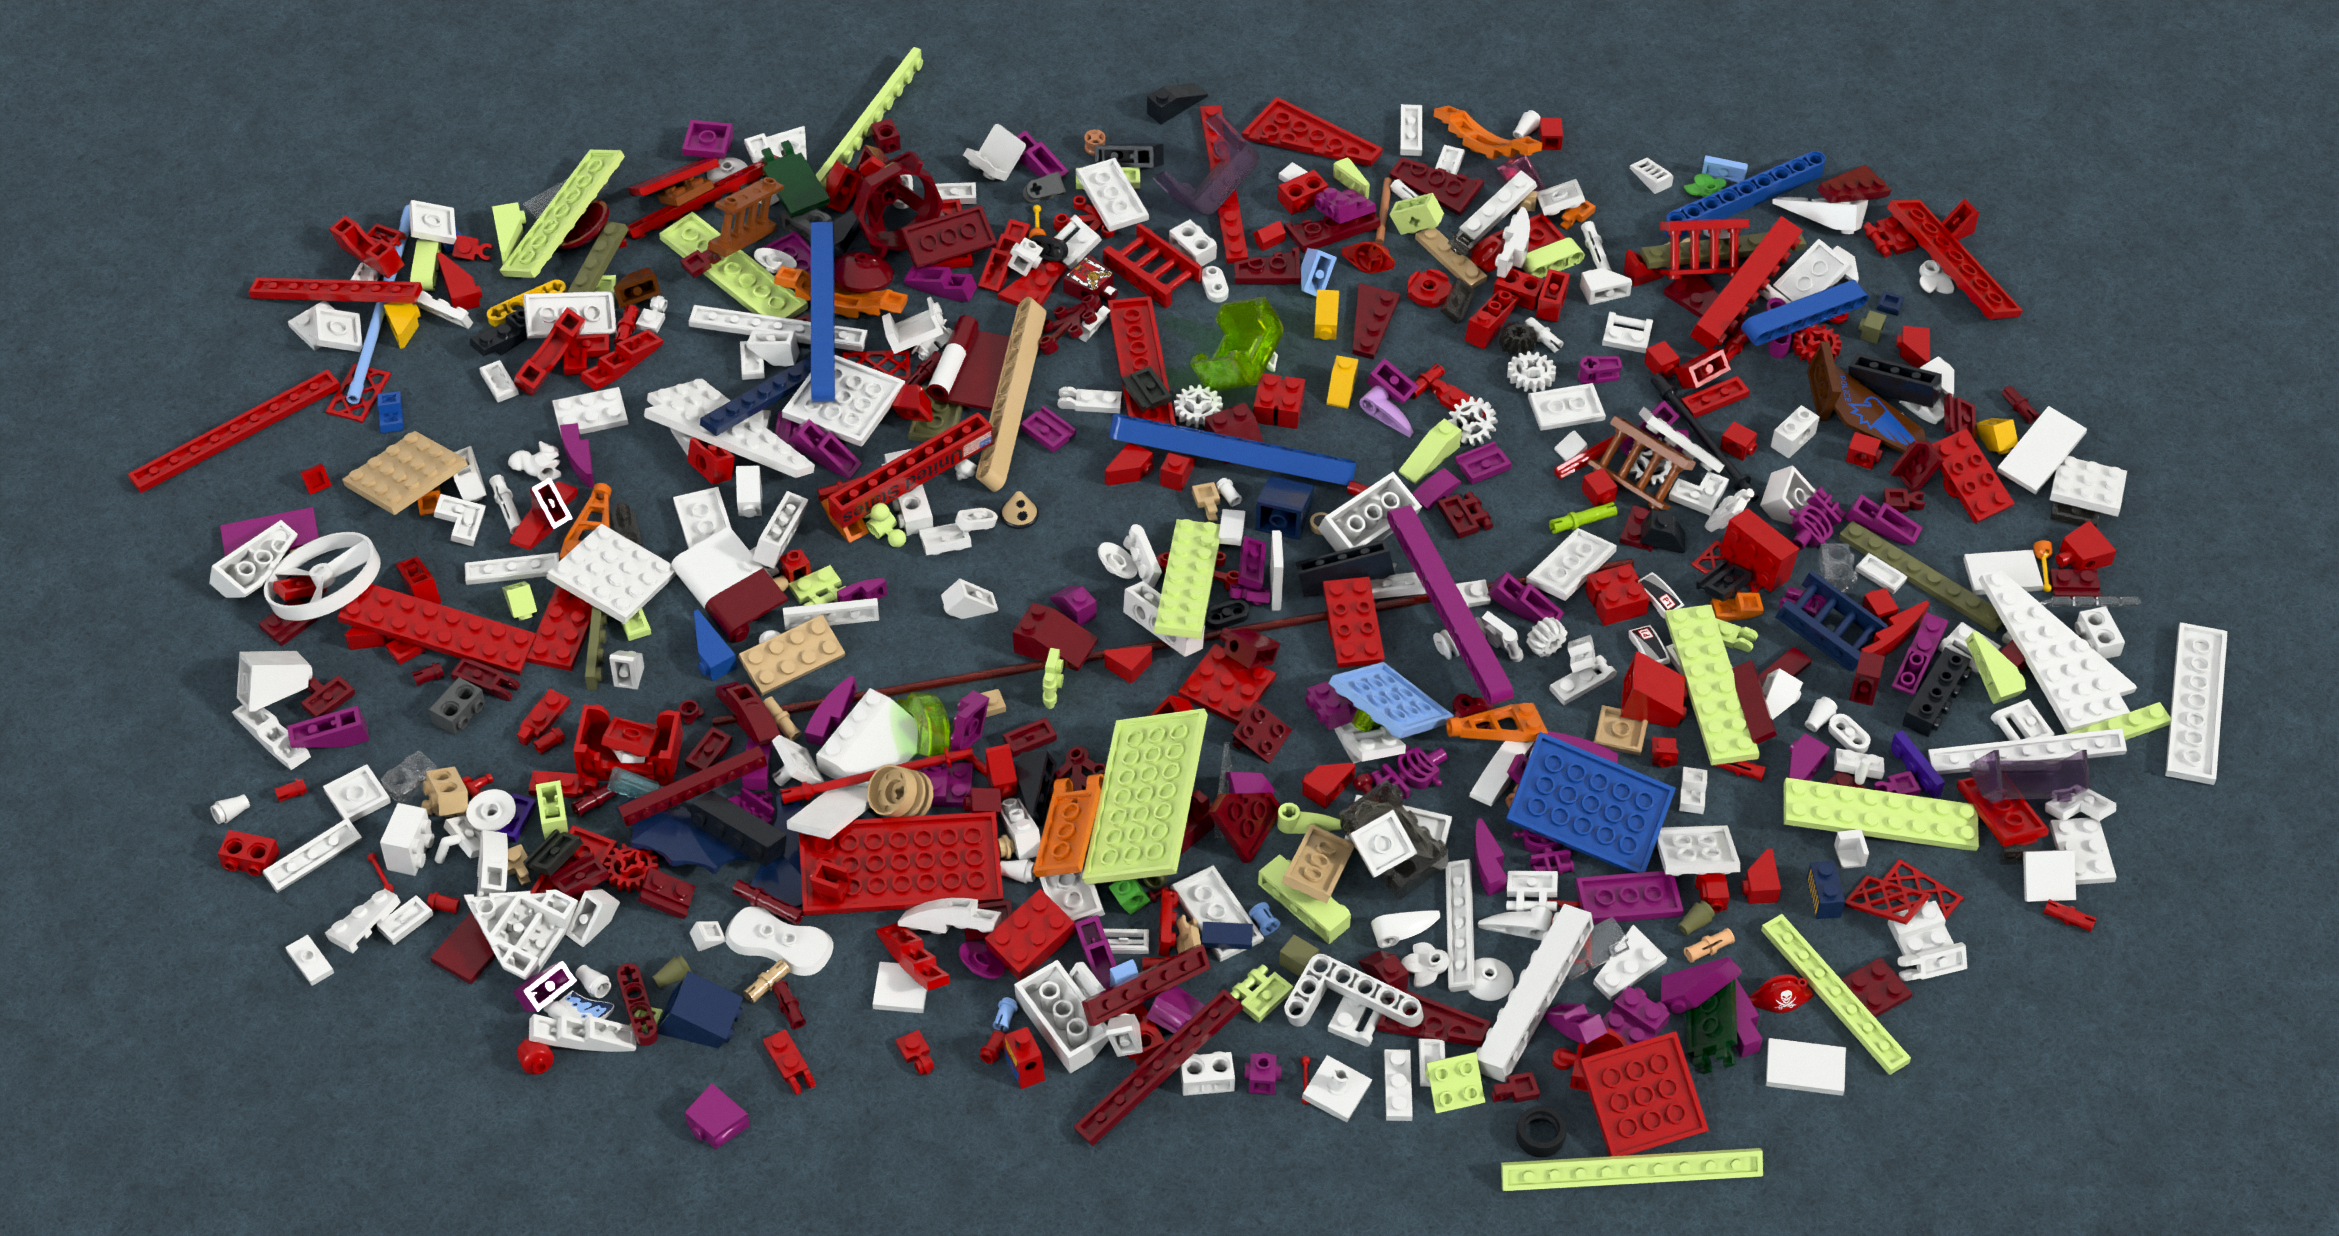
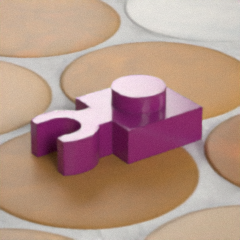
M1230 584L1229 587L1230 598H1246L1247 601L1255 605H1263V602H1270L1271 593L1269 587H1261L1260 591L1236 584Z
M1911 771L1888 776L1887 782L1878 781L1874 784L1873 790L1877 791L1881 790L1912 796L1919 795L1921 790Z

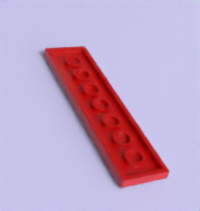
M1920 199L1891 200L1887 208L1892 213V216L1901 222L1908 233L1913 235L1918 244L1943 268L1944 273L1950 276L1956 282L1957 287L1969 296L1970 301L1981 309L1985 317L2000 319L2015 318L2021 315L2023 310Z
M1151 296L1107 300L1108 309L1111 310L1109 317L1120 377L1125 376L1127 378L1131 373L1151 366L1169 391ZM1122 385L1127 416L1176 425L1172 402L1154 409H1146V412L1142 413Z
M370 584L362 594L343 606L338 615V622L462 659L466 657L491 668L515 675H521L526 663V657L536 637V633L374 584Z

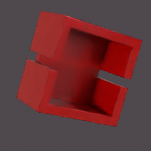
M1261 373L1253 410L1257 424L1273 426L1274 409H1278L1277 426L1298 429L1305 393V379L1285 376L1284 380L1281 379L1280 375Z
M1631 563L1587 576L1585 593L1592 606H1596L1595 611L1603 626L1647 614L1649 596L1642 583H1638L1639 578Z

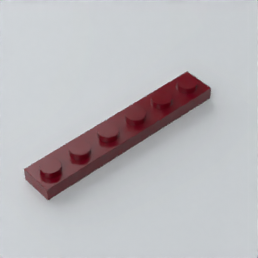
M1197 944L1082 1001L1088 1025L1096 1026L1210 969L1204 945Z

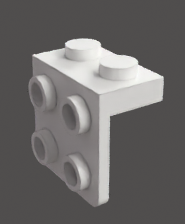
M995 124L980 150L976 151L967 148L963 156L970 160L968 163L972 167L982 169L984 171L983 175L988 179L994 181L996 178L1005 181L1025 150L1026 144L1003 126Z

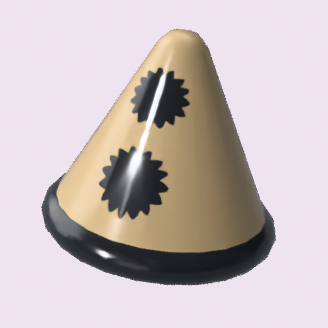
M1017 491L1002 506L1000 517L1005 525L1014 529H1024L1032 526L1037 521L1039 509L1021 491Z

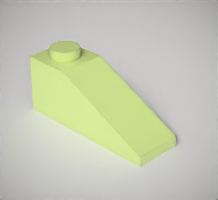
M518 202L492 206L503 265L516 249L523 234L522 224L526 223L524 210H519Z
M1444 418L1428 432L1399 469L1398 473L1414 484H1417L1460 447L1462 430Z
M1972 632L1965 639L1993 704L2017 697L2026 690L2025 679L2019 673L2017 667L1979 632Z

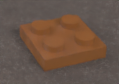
M691 177L676 186L671 185L664 188V192L657 196L661 203L679 207L713 189L714 185L709 179Z

